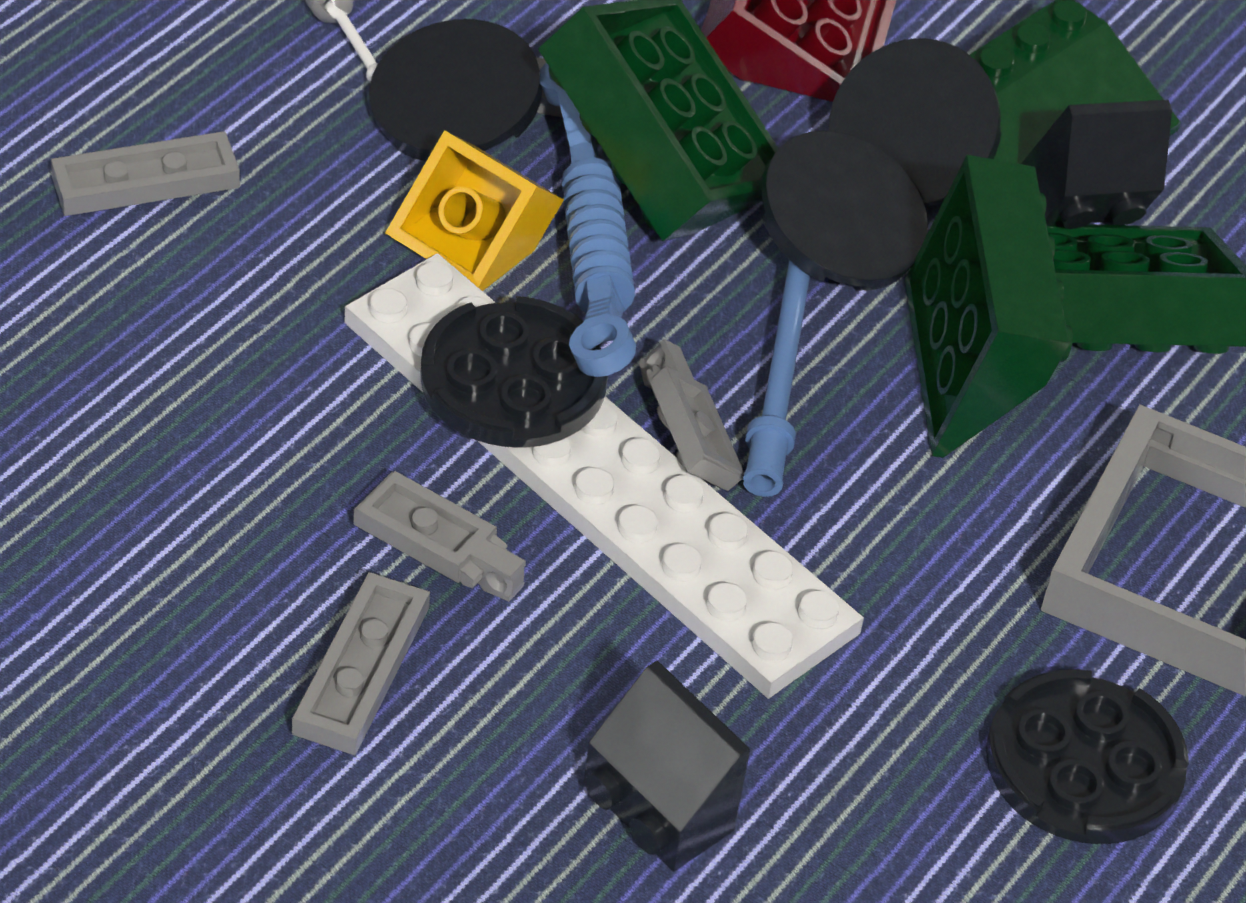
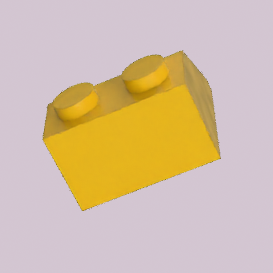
M444 130L385 234L425 259L438 253L480 290L484 291L536 249L564 199L475 145Z

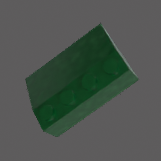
M630 0L584 6L538 48L549 66V73L559 87L565 90L580 113V121L583 127L597 139L611 161L613 173L628 187L642 209L644 221L654 232L658 233L662 241L695 234L763 201L762 181L760 179L765 167L779 147L681 0Z
M1054 0L969 54L980 64L991 79L999 100L1001 112L1000 131L1002 135L994 157L995 160L1021 164L1068 105L1164 100L1109 24L1075 0ZM1173 111L1170 136L1179 130L1181 123Z
M966 155L915 258V263L905 278L931 455L934 457L944 458L1045 387L1058 363L1064 362L1070 354L1073 332L1071 326L1067 325L1062 306L1064 287L1062 281L1058 280L1053 261L1055 242L1052 236H1048L1045 221L1046 197L1043 193H1040L1034 166Z
M1088 224L1076 229H1067L1064 225L1047 226L1048 236H1052L1055 242L1053 261L1058 280L1062 281L1064 287L1062 306L1065 321L1072 328V343H1077L1078 347L1090 351H1108L1112 349L1113 344H1135V347L1140 350L1160 353L1170 351L1171 345H1189L1198 351L1211 354L1226 353L1229 351V346L1246 347V265L1211 227Z

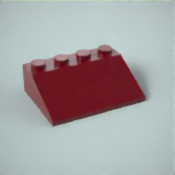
M711 0L701 31L726 69L739 79L833 102L841 83L854 66L867 55L884 46L896 0Z

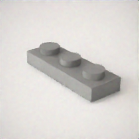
M225 131L51 159L52 178L64 216L240 188V170Z
M368 572L292 718V735L356 756L429 609V591Z

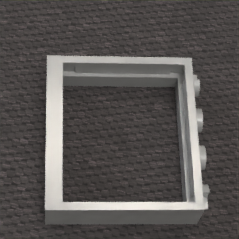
M1139 404L1052 569L1041 611L1246 697V639L1088 574L1143 467L1246 508L1245 446Z

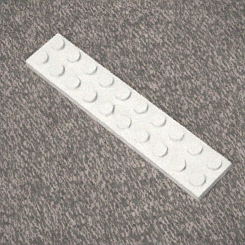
M437 253L346 305L345 324L423 392L420 378L421 356L425 340L432 328L444 316L462 305L472 302L477 307L496 302ZM607 397L604 398L601 408L595 417L585 427L560 441L526 448L502 447L478 441L768 699L860 634L863 616L704 480L687 472L686 467L679 463L676 456Z

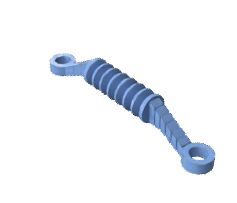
M546 62L540 70V84L547 101L561 108L570 146L572 164L564 171L561 183L564 195L575 298L577 305L586 313L583 323L571 335L569 347L581 372L594 377L609 376L627 366L636 353V343L627 322L621 318L623 312L634 300L635 289L632 279L620 183L611 169V163L599 158L594 136L583 127L580 121V113L565 90L554 82ZM613 341L609 346L603 349L593 350L597 345L603 342Z

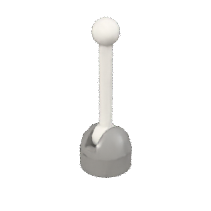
M305 0L312 13L320 21L339 23L366 66V77L370 83L378 63L347 16L353 8L354 0Z

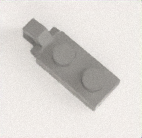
M663 339L660 345L639 361L644 385L653 389L659 403L657 414L673 436L679 450L676 453L679 463L686 467L687 472L729 491L743 479V468L707 386L694 380L681 348Z
M396 471L391 472L354 509L355 526L457 583L461 582L464 586L474 588L478 583L483 591L508 602L524 587V567L526 566V561L507 551L508 545L496 536L497 527Z

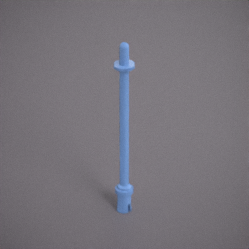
M790 260L762 416L753 419L748 424L745 439L750 451L747 468L743 476V485L750 493L762 497L776 495L782 490L786 455L794 449L796 437L795 429L786 421L810 275L802 271Z

